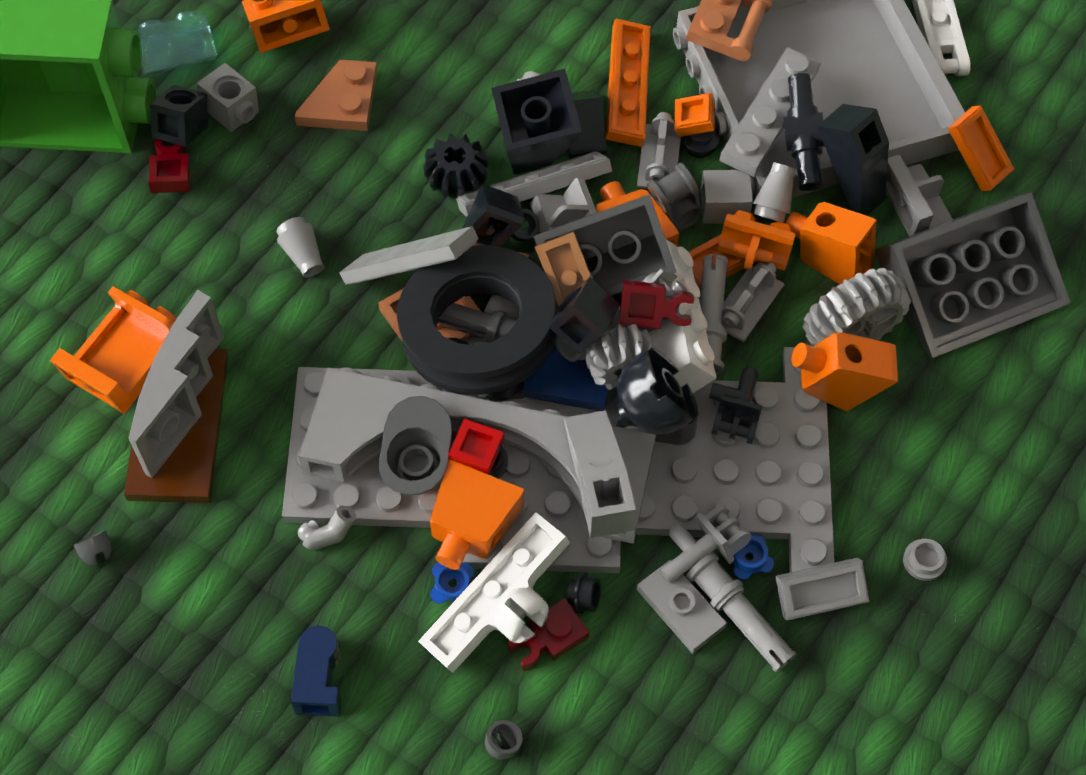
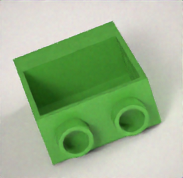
M0 0V147L132 153L137 124H151L150 103L157 98L156 86L152 78L137 77L142 61L140 34L137 29L120 27L112 0Z

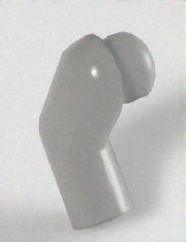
M339 506L327 525L320 528L316 521L310 520L309 523L305 522L298 529V537L304 541L303 546L314 551L340 543L354 523L356 513L348 506Z

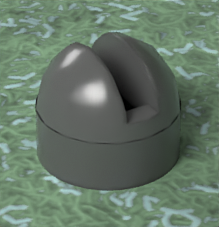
M106 530L74 544L79 558L89 566H98L96 554L100 553L103 560L107 562L112 553L111 541Z
M499 720L494 722L489 727L485 736L487 753L494 759L502 761L512 758L516 755L522 744V732L511 721ZM494 735H498L499 741L501 742L505 750L501 749V747L493 737Z

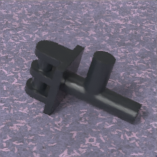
M752 367L743 369L737 389L713 382L709 399L720 401L714 420L712 434L717 435L718 431L730 434V439L735 440V437L738 436L746 438V443L748 444L753 443L763 407L762 405L751 403L759 375L756 369Z

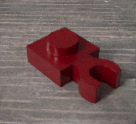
M155 139L157 155H150L148 183L150 193L190 191L189 155L186 154L185 146L175 144L174 146L167 147L163 145V140Z
M623 280L619 324L626 326L636 324L637 327L661 329L662 317L670 318L674 324L679 326L691 325V315L679 314L676 308L681 303L693 304L694 295L687 291H679L669 297L665 296V284Z
M565 598L548 608V617L542 628L532 620H529V627L535 633L531 639L521 643L508 642V650L511 653L520 647H526L531 651L528 657L520 661L523 671L534 668L539 662L540 655L545 651L554 661L589 638L590 632Z

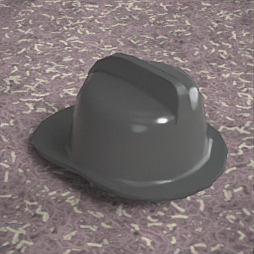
M426 396L408 397L397 403L388 414L383 432L379 472L385 484L395 492L404 495L423 494L433 489L443 479L448 464L452 428L451 419L445 407L435 399Z

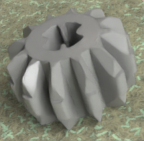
M618 324L615 329H607L604 335L586 348L587 368L590 369L595 384H605L607 389H613L617 386L618 378L626 364L639 353L651 347L656 348V346L653 344L648 330L638 329L636 324H632L627 328H622Z

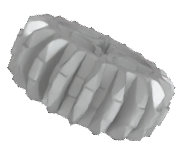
M886 268L869 269L864 274L857 273L849 280L844 279L842 284L832 287L828 294L820 296L819 302L812 305L810 312L805 316L803 329L812 346L838 332L881 340L883 335L892 332L893 327L901 323L903 316L909 311L911 299L905 285L899 277H896L893 271H887Z

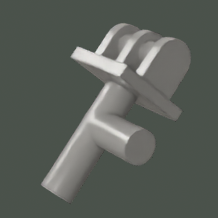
M724 505L717 506L705 516L702 513L696 516L704 534L698 541L694 539L682 524L675 525L669 531L671 539L683 551L660 569L662 575L670 584L715 549L731 564L734 561L733 555L749 543L752 537L746 529L741 530L739 528L740 522L735 517L730 518L728 516L729 510Z

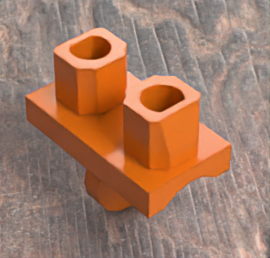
M738 210L734 215L727 213L717 251L746 259L744 263L745 269L752 270L754 262L769 264L772 262L777 269L785 271L796 233L791 232V226L779 221L771 223L770 226L755 222L756 219L752 213Z

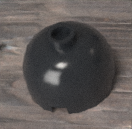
M651 347L639 353L624 367L617 382V395L620 401L617 409L622 419L630 426L635 424L639 429L653 435L671 434L684 428L693 419L698 417V406L689 385L685 384L680 387L674 377L679 372L677 367L665 354L656 348Z

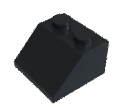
M565 68L491 88L506 151L514 174L551 165L583 136Z

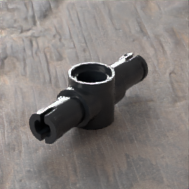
M797 73L788 77L790 109L787 111V117H783L787 152H791L792 157L796 159L799 189L801 191H814L822 187L819 156L823 153L822 147L825 146L817 125L823 121V112H818V107L814 105L810 75L808 73Z

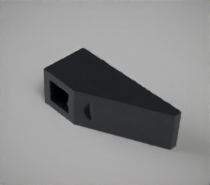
M842 104L817 125V128L850 210L868 216L885 201L889 141L877 109Z

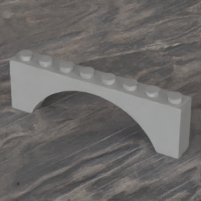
M327 367L299 454L304 474L345 482L357 469L381 453L384 426L388 414L396 404L408 397L426 396L435 399L445 407L451 419L452 434H458L464 418L504 432V443L531 454L551 468L571 489L584 511L564 424V418L567 416L552 409L543 411L528 409L513 401L499 403L484 400L479 395L450 393L430 384L416 386L403 383L392 376L378 378L363 375L358 370L352 368H341L339 370ZM612 426L627 469L636 506V515L633 531L600 537L634 544L654 453L656 435L644 432L635 426L625 428Z

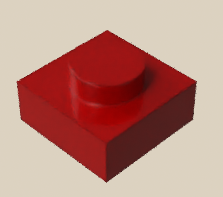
M464 418L448 457L451 460L489 475L504 442V432Z

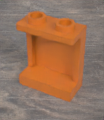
M113 286L108 294L115 301V306L77 353L73 356L59 348L50 359V362L67 380L125 414L139 397L152 362L177 318L161 306H158L155 310L149 307V303L135 291L129 290L127 293H124Z

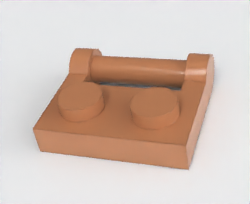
M701 0L685 40L740 61L749 60L754 50L752 42L763 15L770 10L773 0ZM741 5L750 10L739 37L733 39L727 35Z

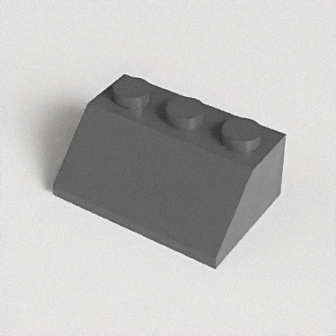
M650 194L534 236L538 246L574 231L593 280L610 295L622 292L623 280L642 282L649 274L658 272L660 269L671 273L677 272Z

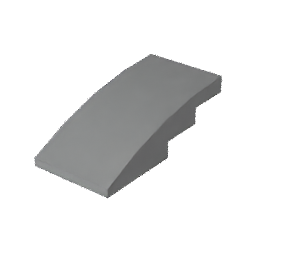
M199 290L196 291L173 323L152 362L138 398L129 441L145 475L153 478L202 415L196 397L213 377L208 357L224 339L212 298Z

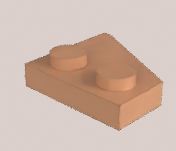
M339 60L296 111V126L368 131L377 77L376 62Z

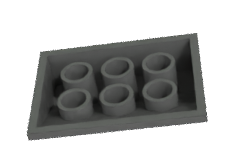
M1032 192L1005 199L875 249L880 268L893 271L896 277L901 279L908 291L911 303L909 311L904 316L929 358L937 357L1071 304Z

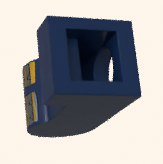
M313 626L305 630L300 636L291 704L296 715L340 717L342 699L338 687H331L332 670L339 663L340 649L334 632L328 627Z

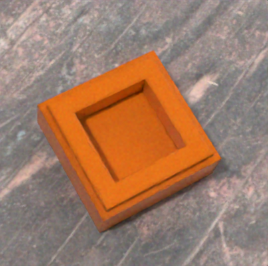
M712 93L675 99L674 130L678 137L715 131V99Z

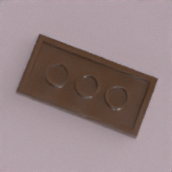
M215 349L208 357L213 377L196 397L202 415L153 478L145 475L131 445L124 491L127 501L211 503L228 364L227 349Z

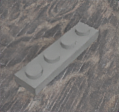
M787 47L722 150L719 161L754 177L784 129L783 117H787V111L790 109L788 77L797 73H808L812 83L819 71L821 62Z

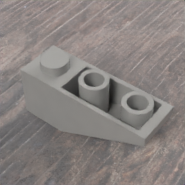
M606 410L565 417V429L590 538L633 531L636 506L627 469Z

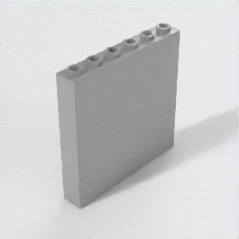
M773 0L770 10L763 15L752 42L754 50L749 60L746 61L731 58L685 40L699 6L678 11L677 27L673 28L674 43L677 49H682L686 56L687 71L691 78H696L699 84V95L712 93L715 99V128L718 130L719 135L723 136L726 144L787 47H790L821 62L811 87L814 105L818 107V112H823V120L842 104L877 109L889 141L888 158L900 154L905 165L959 150L948 127L961 117L965 111L904 0ZM740 5L727 35L728 37L733 39L739 37L749 13V8ZM783 129L754 177L750 176L753 202L770 173L773 162L796 169L793 178L792 198L814 192L801 191L799 189L796 159L792 157L791 152H787L785 129ZM822 147L823 153L819 156L822 187L818 190L840 184L825 147Z

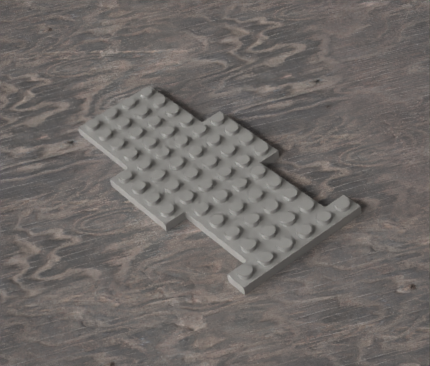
M469 337L464 340L469 345L486 343L485 338ZM795 347L783 348V383L756 382L751 403L762 405L763 407L752 444L746 443V438L738 436L735 437V440L730 439V434L718 431L717 435L711 433L720 401L709 399L713 382L737 389L739 381L713 380L693 393L699 412L695 437L684 445L655 442L636 535L669 536V531L675 525L682 524L693 537H703L704 534L696 516L699 513L705 516L717 506L724 505L729 510L728 516L730 518L735 517L740 522L739 528L741 530L746 529L751 535L758 534L764 539L788 540L789 573L834 563L827 402L805 393L802 389L801 369L794 367L791 362L792 352ZM298 367L282 510L283 522L304 524L313 520L318 524H328L337 508L344 505L352 508L356 513V519L352 525L431 528V515L442 480L433 489L423 494L404 495L395 492L385 484L379 472L380 454L367 461L345 482L303 473L299 454L327 368ZM355 369L363 375L378 378L392 376L403 383L416 386L423 384L433 385L418 374L417 371ZM617 386L609 389L605 405L611 426H616L617 421L622 418L617 409V405L620 403L617 395ZM523 390L517 397L507 400L517 402L528 409L538 411L546 409L556 410L567 417L599 412L523 397ZM488 394L479 395V396H481L484 400H489V401H494V402H499V403H502V402H503V401H501V400H496V399L492 398V397L489 396ZM452 434L451 436L450 449L454 443L457 434ZM503 442L502 447L508 455V468L499 479L524 489V508L487 559H482L467 552L462 563H468L474 569H484L533 514L537 512L570 541V544L545 571L620 573L621 541L604 537L590 538L584 511L566 483L551 468L536 457Z

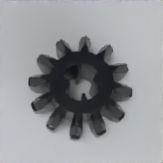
M450 133L446 142L436 138L433 144L434 148L426 150L425 165L423 166L424 176L429 180L433 191L442 189V194L445 198L451 193H457L458 196H462L466 190L469 192L476 191L479 188L478 184L485 183L487 179L488 157L485 152H482L480 142L470 143L467 134L459 140L455 139Z

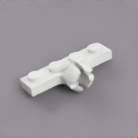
M535 512L418 642L453 673L481 641L494 630L500 631L514 643L526 642L531 639L535 633L524 625L525 622L522 619L528 616L542 628L549 612L546 601L533 590V586L536 580L570 544V541L564 534Z

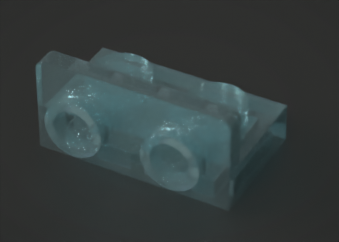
M187 11L176 15V20L161 23V20H150L139 25L140 29L137 30L141 38V63L145 76L218 59L205 13L197 15L196 11Z

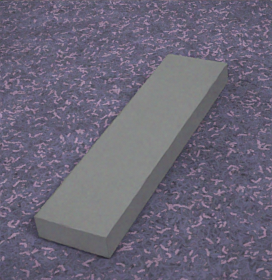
M595 151L490 186L518 196L519 202L535 197L536 194H545L569 186L575 178L588 180L612 172L609 158ZM479 189L456 198L459 211L466 217L470 212Z
M473 226L388 247L362 254L339 272L345 285H352L456 260L473 246L479 238Z

